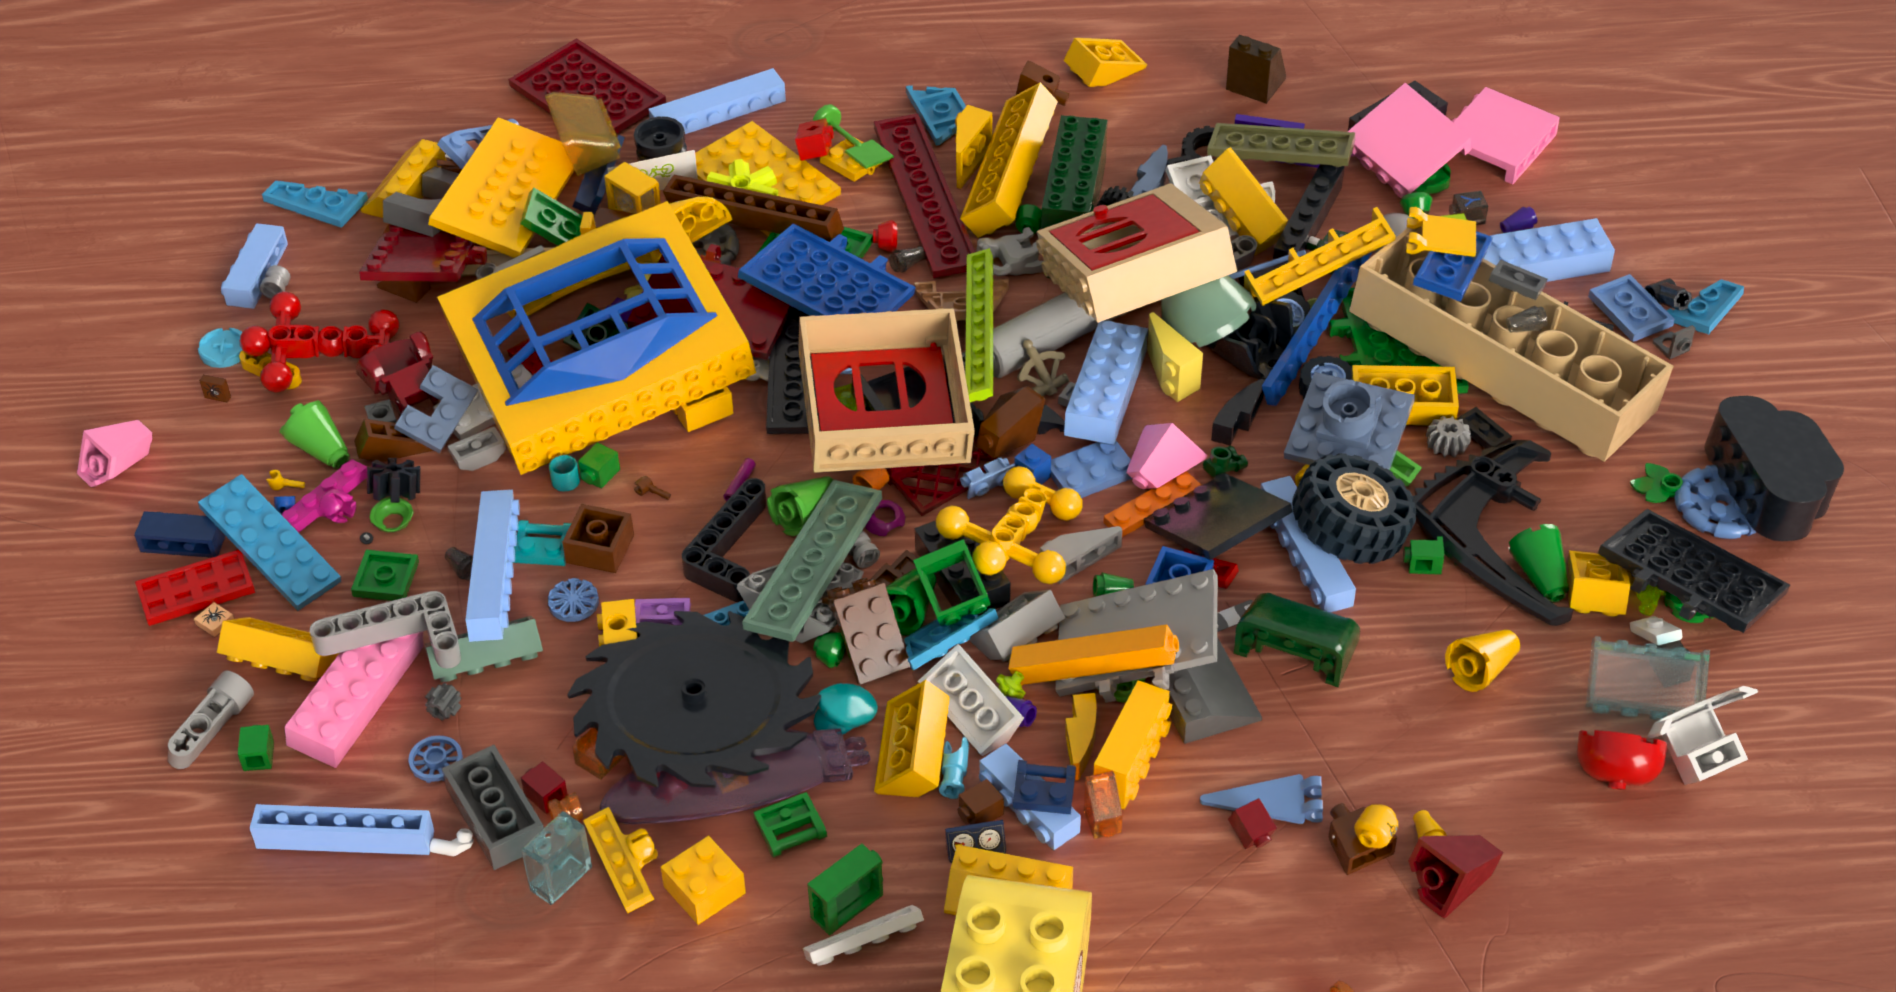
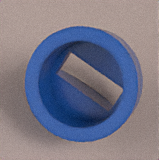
M295 496L274 497L275 509L280 514L296 504Z

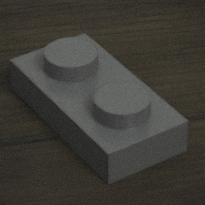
M1500 260L1491 272L1489 281L1536 300L1546 286L1547 278Z

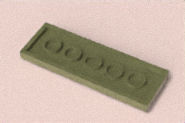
M1216 123L1207 148L1208 156L1211 155L1218 158L1226 149L1231 147L1241 160L1255 159L1265 162L1282 161L1286 163H1308L1310 165H1332L1335 167L1348 166L1355 143V132Z

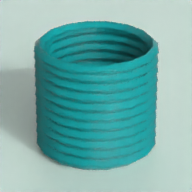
M560 455L551 460L549 470L553 487L562 492L575 489L580 483L576 459L572 456Z

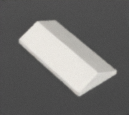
M959 644L918 680L919 683L927 680L950 696L947 716L982 756L1009 742L1024 719Z

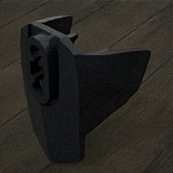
M1276 300L1262 306L1260 301H1258L1255 311H1251L1249 319L1243 325L1225 337L1206 346L1242 372L1258 380H1266L1294 336L1292 307L1289 303Z

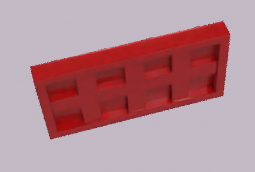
M239 549L135 581L149 626L205 609L213 602L221 604L256 593L243 554Z

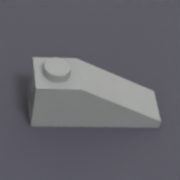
M1116 526L1060 535L1052 541H1047L1040 547V553L1051 550L1063 557L1066 563V572L1063 578L1058 581L1061 584L1122 547V528Z

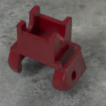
M421 331L411 334L409 336L410 339L397 340L385 344L364 355L357 362L356 374L373 390L374 394L381 393L382 396L388 394L399 416L402 415L407 405L413 406L429 398L433 405L439 402V399L420 389V385L431 369L433 361L428 339Z

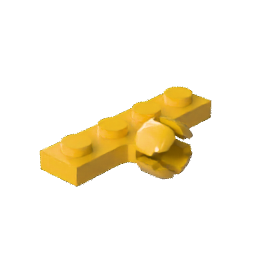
M609 807L584 819L583 822L627 913L654 900L641 871L644 865L655 860L658 856V851L655 849L648 832L640 828L629 835H624Z

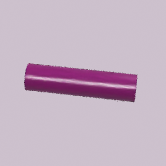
M744 459L723 495L725 501H728L737 489L748 480L756 466L752 459Z

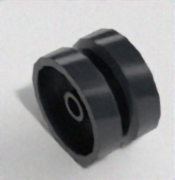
M661 116L649 118L635 128L633 136L637 148L638 162L687 151L684 127L682 123L674 118Z

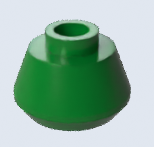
M1426 192L1410 193L1402 197L1400 205L1408 216L1410 207H1417L1425 214H1428L1433 199Z
M1032 204L1019 206L1014 220L1018 231L1023 233V230L1029 227L1033 234L1040 230L1042 210Z
M841 632L824 633L823 636H818L814 643L813 651L816 652V658L828 668L837 667L845 654L846 647Z

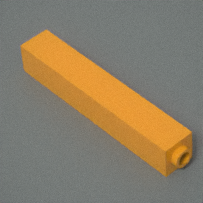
M1166 624L1012 647L1008 669L1012 675L1015 671L1022 673L1024 679L1021 685L1170 665L1174 664L1175 654L1179 650V641Z

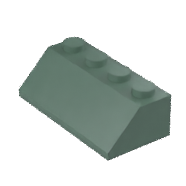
M532 616L509 621V626L504 628L503 639L469 642L468 632L457 635L461 661L453 668L446 669L440 667L436 662L431 643L424 644L434 680L440 678L441 683L457 679L456 674L467 671L468 675L481 673L484 671V666L494 664L495 668L510 665V659L521 657L522 661L538 657L537 652L543 651L536 621Z

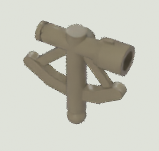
M1026 339L1023 342V347L1026 349L1030 359L1023 364L1017 376L1019 382L1027 380L1034 383L1036 387L1031 389L1043 397L1046 394L1050 396L1058 391L1057 388L1069 382V378L1065 373L1056 377L1059 361L1065 358L1063 352L1046 351L1038 354L1030 339ZM1054 359L1050 375L1042 360ZM1033 366L1041 380L1028 375Z

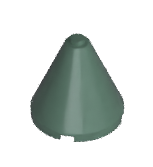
M1227 275L1161 299V319L1190 343L1196 342L1198 347H1202L1225 337L1243 325L1249 319L1247 311L1250 307L1252 311H1255L1256 302L1251 292Z

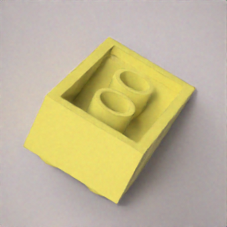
M1154 312L1150 313L1147 351L1161 389L1166 395L1179 402L1200 389L1203 353Z

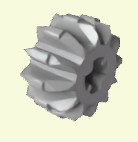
M1442 415L1439 420L1433 419L1426 433L1428 448L1433 449L1434 454L1442 453L1444 458L1447 455L1455 458L1458 453L1464 454L1471 440L1469 425L1464 424L1463 419L1455 420L1453 415L1451 418H1446Z

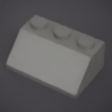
M1051 589L1024 592L998 609L996 612L999 619L971 635L969 641L990 660L1001 659L1002 662H1005L1011 658L1012 647L1036 643L1038 641L1037 636L1042 633L1048 634L1057 629V623L1065 619V616Z

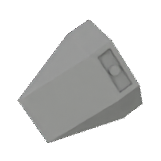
M843 562L822 597L827 596L826 591L842 586L843 589L853 587L852 582L862 579L864 571ZM778 565L754 572L738 583L737 589L749 610ZM821 598L796 637V641L800 643L806 642L827 633L838 624L833 612L828 605L822 603Z

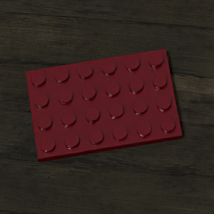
M577 38L508 79L511 88L595 144L598 140L604 143L649 114V108L666 103L665 95Z

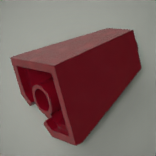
M1481 835L1420 837L1408 860L1411 871L1416 872L1420 888L1417 891L1420 901L1443 919L1446 918L1492 876L1503 852Z

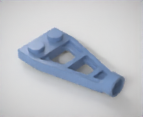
M515 119L507 120L509 122L519 125V123ZM492 125L455 131L441 138L437 145L463 169L475 152L466 141L474 140L479 145Z

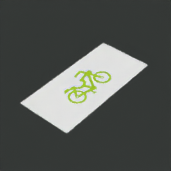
M695 150L629 163V165L638 168L644 174L656 179L659 184V190H663L674 174L698 179ZM618 166L607 168L608 173Z

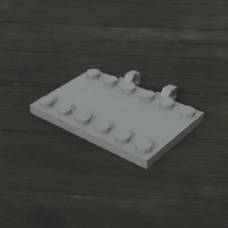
M1211 569L1060 605L1065 619L1059 622L1058 640L1167 624L1173 635H1176L1178 638L1179 650L1175 654L1174 664L1056 680V692L1061 697L1099 689V693L1105 699V703L1116 701L1114 693L1117 691V684L1155 676L1152 680L1154 686L1167 690L1169 689L1170 673L1217 662L1218 576L1215 570Z

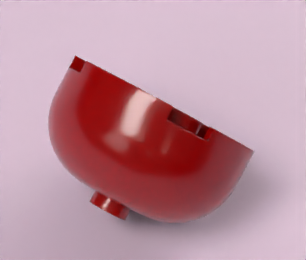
M1581 730L1578 736L1577 758L1582 769L1592 778L1608 782V788L1626 790V785H1644L1658 777L1665 764L1667 742L1653 739V744H1651L1650 741H1647V738L1641 737V735L1594 730V736L1587 734V731Z

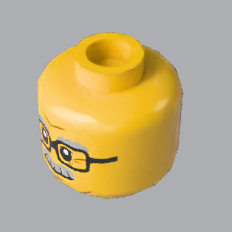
M1380 804L1366 807L1354 826L1355 833L1360 842L1366 847L1373 848L1387 846L1399 827L1394 811L1388 806Z

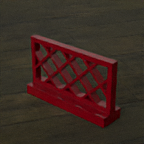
M978 436L974 437L973 442L975 444ZM979 448L978 452L972 451L971 458L977 459L976 467L958 463L885 469L889 474L888 484L890 486L894 484L921 516H924L969 489L968 486L963 487L960 479H958L959 471L969 472L978 468L980 459L993 461L998 457L992 458ZM926 466L938 467L937 475L922 473V468ZM941 468L956 470L955 478L940 476ZM981 468L983 473L986 474L987 472L985 471V469ZM906 477L917 479L916 487L907 486L901 480ZM920 479L936 482L935 489L919 488ZM938 483L954 485L953 490L949 492L937 491ZM918 494L931 496L933 500L923 506L918 501L917 496Z

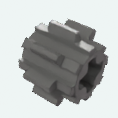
M447 683L437 685L436 688L432 687L425 696L428 700L425 704L426 710L434 718L440 720L449 719L451 715L455 716L461 708L459 704L461 694L454 686L447 685Z

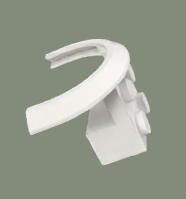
M1741 686L1684 708L1653 724L1648 738L1662 735L1664 741L1667 742V748L1684 785L1702 781L1748 760L1737 734L1733 733L1725 736L1713 709L1744 699L1758 691L1757 689Z

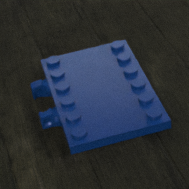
M795 224L788 227L738 271V278L810 316L896 312L914 295L916 288L886 272L887 258L879 255L873 262L868 263L845 251L847 237L839 234L832 241L828 242Z

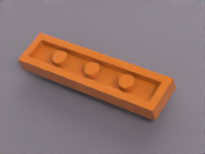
M1185 471L1162 486L1152 488L1104 515L1103 523L1108 528L1121 527L1122 537L1145 525L1144 518L1153 514L1155 510L1173 503L1176 498L1187 495L1194 491L1196 487L1201 486V484Z

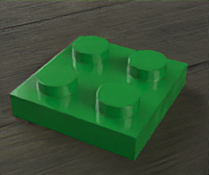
M366 550L351 588L352 596L390 601L406 598L419 564L418 555Z

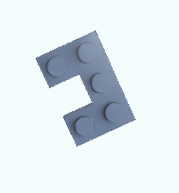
M433 365L421 383L420 389L441 400L431 417L407 405L395 424L394 429L440 454L477 395L478 389Z

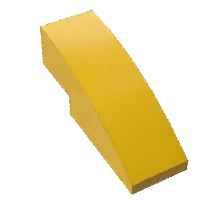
M1095 693L1073 695V718H1066L1065 738L1070 765H1076L1075 780H1079L1083 774L1094 746L1097 710Z

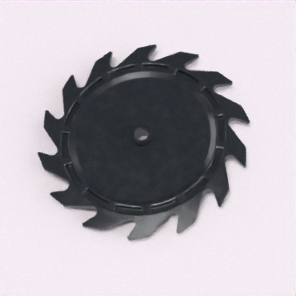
M690 611L674 612V616L683 623L682 625L647 621L636 623V628H629L627 630L637 632V637L639 638L604 644L585 656L586 661L606 663L577 678L567 694L569 699L584 694L591 695L573 717L574 736H580L589 728L598 729L595 756L605 769L610 768L615 756L622 755L627 759L637 780L656 788L659 787L656 773L660 771L671 774L691 787L716 788V782L707 774L708 772L714 771L750 776L769 770V764L755 760L753 757L791 750L806 739V733L786 732L785 730L813 715L821 700L820 694L804 699L798 698L813 677L811 657H807L799 665H789L790 641L775 637L769 640L761 639L758 633L743 629L742 621L745 617L731 611L728 612L730 624L727 626L720 625L698 612Z

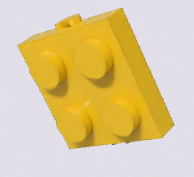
M847 139L830 148L828 155L820 157V163L854 182L866 174L872 175L875 168L885 162L865 169L845 153L846 149L855 146Z

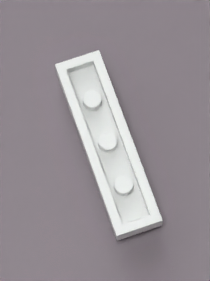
M910 905L804 947L803 951L806 960L812 964L817 963L818 966L825 965L834 960L833 956L843 952L845 954L855 953L862 949L861 945L871 941L872 943L883 942L889 938L888 934L898 930L901 933L913 930L917 927L916 923L923 921L924 918L921 909Z

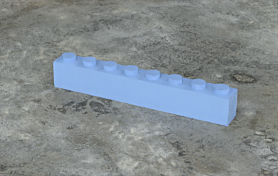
M513 489L481 492L465 619L469 642L503 639L504 628L509 626L507 611H510L509 594H512L511 578L514 577L512 562H515L514 546H517V515H520L519 500H514Z

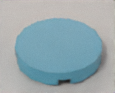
M223 328L208 332L199 342L198 353L200 359L204 364L215 368L230 367L239 363V354L242 351L239 339L242 331L235 328L223 331Z

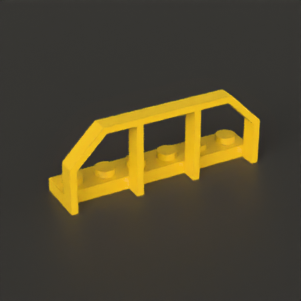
M1375 207L1372 211L1371 223L1340 238L1332 228L1328 231V244L1301 257L1297 255L1294 248L1289 249L1288 263L1254 279L1249 270L1244 271V287L1251 292L1253 297H1257L1263 306L1395 241L1396 235L1378 207Z

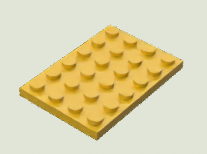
M753 121L695 153L697 177L699 180L707 181V176L710 172L730 176L729 165L734 160L743 159L744 162L749 163L750 174L766 166L773 170L777 184L771 186V188L778 189L780 197L824 205L841 195L840 186L807 161H801L799 155ZM761 230L767 236L771 234V232Z

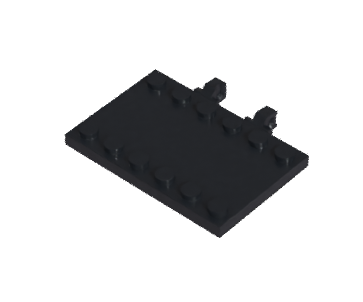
M1646 509L1601 544L1597 553L1606 558L1608 562L1619 565L1632 574L1635 579L1630 587L1631 590L1640 594L1641 591H1645L1647 586L1650 585L1659 590L1667 591L1678 597L1681 603H1683L1679 616L1689 621L1696 612H1699L1709 617H1715L1726 623L1729 628L1742 633L1749 629L1784 597L1790 587V584L1649 509Z

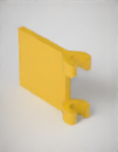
M1410 207L1409 217H1415V219L1407 218V228L1416 229L1422 226V236L1415 232L1409 233L1408 242L1410 243L1406 244V253L1417 254L1427 250L1475 257L1476 221L1427 215L1417 207Z

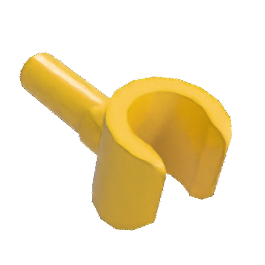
M271 470L269 474L272 479H266L270 488L275 491L282 489L284 486L305 488V482L285 479L279 470Z

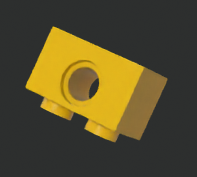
M634 599L601 602L602 614H597L598 630H603V634L598 635L599 647L604 644L637 639V632L627 630L629 628H636Z

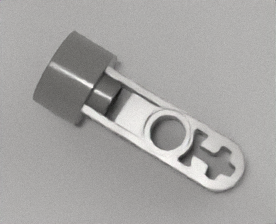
M223 671L207 689L208 695L168 742V762L172 767L177 769L189 767L231 716L239 714L254 696V691L244 678L234 672ZM200 728L203 729L204 732L195 733L192 730Z

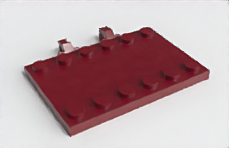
M388 224L359 271L360 281L458 282L467 265L486 264L487 250L486 247H479L482 245L443 230L431 237Z
M711 244L706 251V256L701 255L700 258L749 341L752 357L768 360L793 307L738 278L740 268L721 264V248L719 245ZM661 255L658 263H667L663 255ZM673 273L651 274L648 280L652 289L681 288ZM687 298L658 300L665 314L695 313ZM650 302L633 308L627 319L628 327L633 328L657 318Z

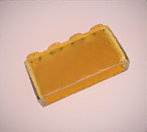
M551 92L545 95L558 134L577 176L620 159L617 149H620L621 145L602 98L597 100L594 95Z

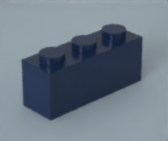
M144 511L134 534L139 550L143 553L208 558L219 555L226 537L207 516Z

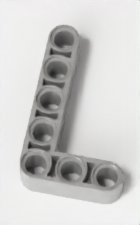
M429 591L319 619L310 626L314 650L322 656H329L427 630L436 662L440 667L446 669L453 668L461 661L458 637L444 594L438 591Z

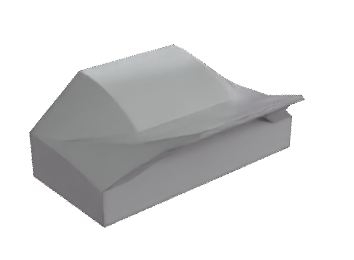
M495 427L447 446L450 455L459 469L474 471L497 461L506 450L505 441Z

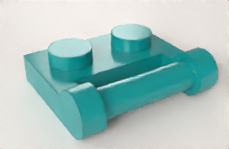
M520 520L518 524L517 546H514L515 562L513 563L565 566L566 560L562 541L571 523L550 525ZM528 534L558 535L562 537L561 539L528 537Z

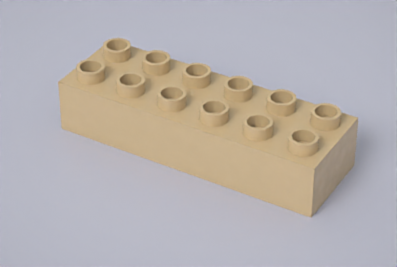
M1422 226L1416 229L1407 228L1395 238V241L1387 244L1360 266L1349 312L1365 320L1372 329L1385 332L1404 343L1413 353L1426 356L1443 367H1455L1457 379H1464L1490 394L1499 404L1516 409L1533 419L1540 428L1553 431L1577 445L1579 450L1588 456L1597 457L1605 462L1658 411L1673 365L1544 292H1541L1538 298L1534 300L1490 282L1491 272L1496 267L1491 262L1483 259L1461 302L1413 285L1414 278L1429 251L1424 250L1417 254L1406 253V244L1410 243L1408 242L1410 232H1415L1422 236Z

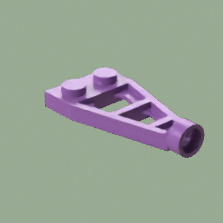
M690 598L636 599L635 602L636 623L647 621L682 625L683 623L674 616V612L691 610Z

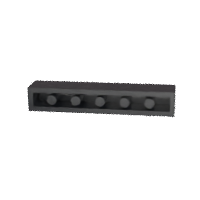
M1319 165L1274 247L1273 259L1289 255V249L1294 248L1295 252L1305 250L1307 254L1306 246L1311 236L1316 237L1342 189L1345 166Z

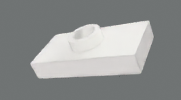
M1656 616L1630 622L1631 632L1656 645L1682 639V630Z

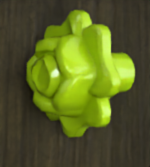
M1015 671L1012 676L999 674L996 678L999 684L998 689L1004 696L1022 699L1026 694L1021 685L1024 679L1022 673Z

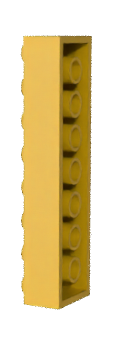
M1041 82L1009 98L1005 102L960 217L964 224L978 238L985 234H992L996 229L1004 225H1010L1016 218V212L1022 202L1023 193L1027 188L1029 177L1033 172L1032 169L1035 161L1038 159L1040 147L1044 143L1043 139L1049 129V123L1054 115L1057 100Z

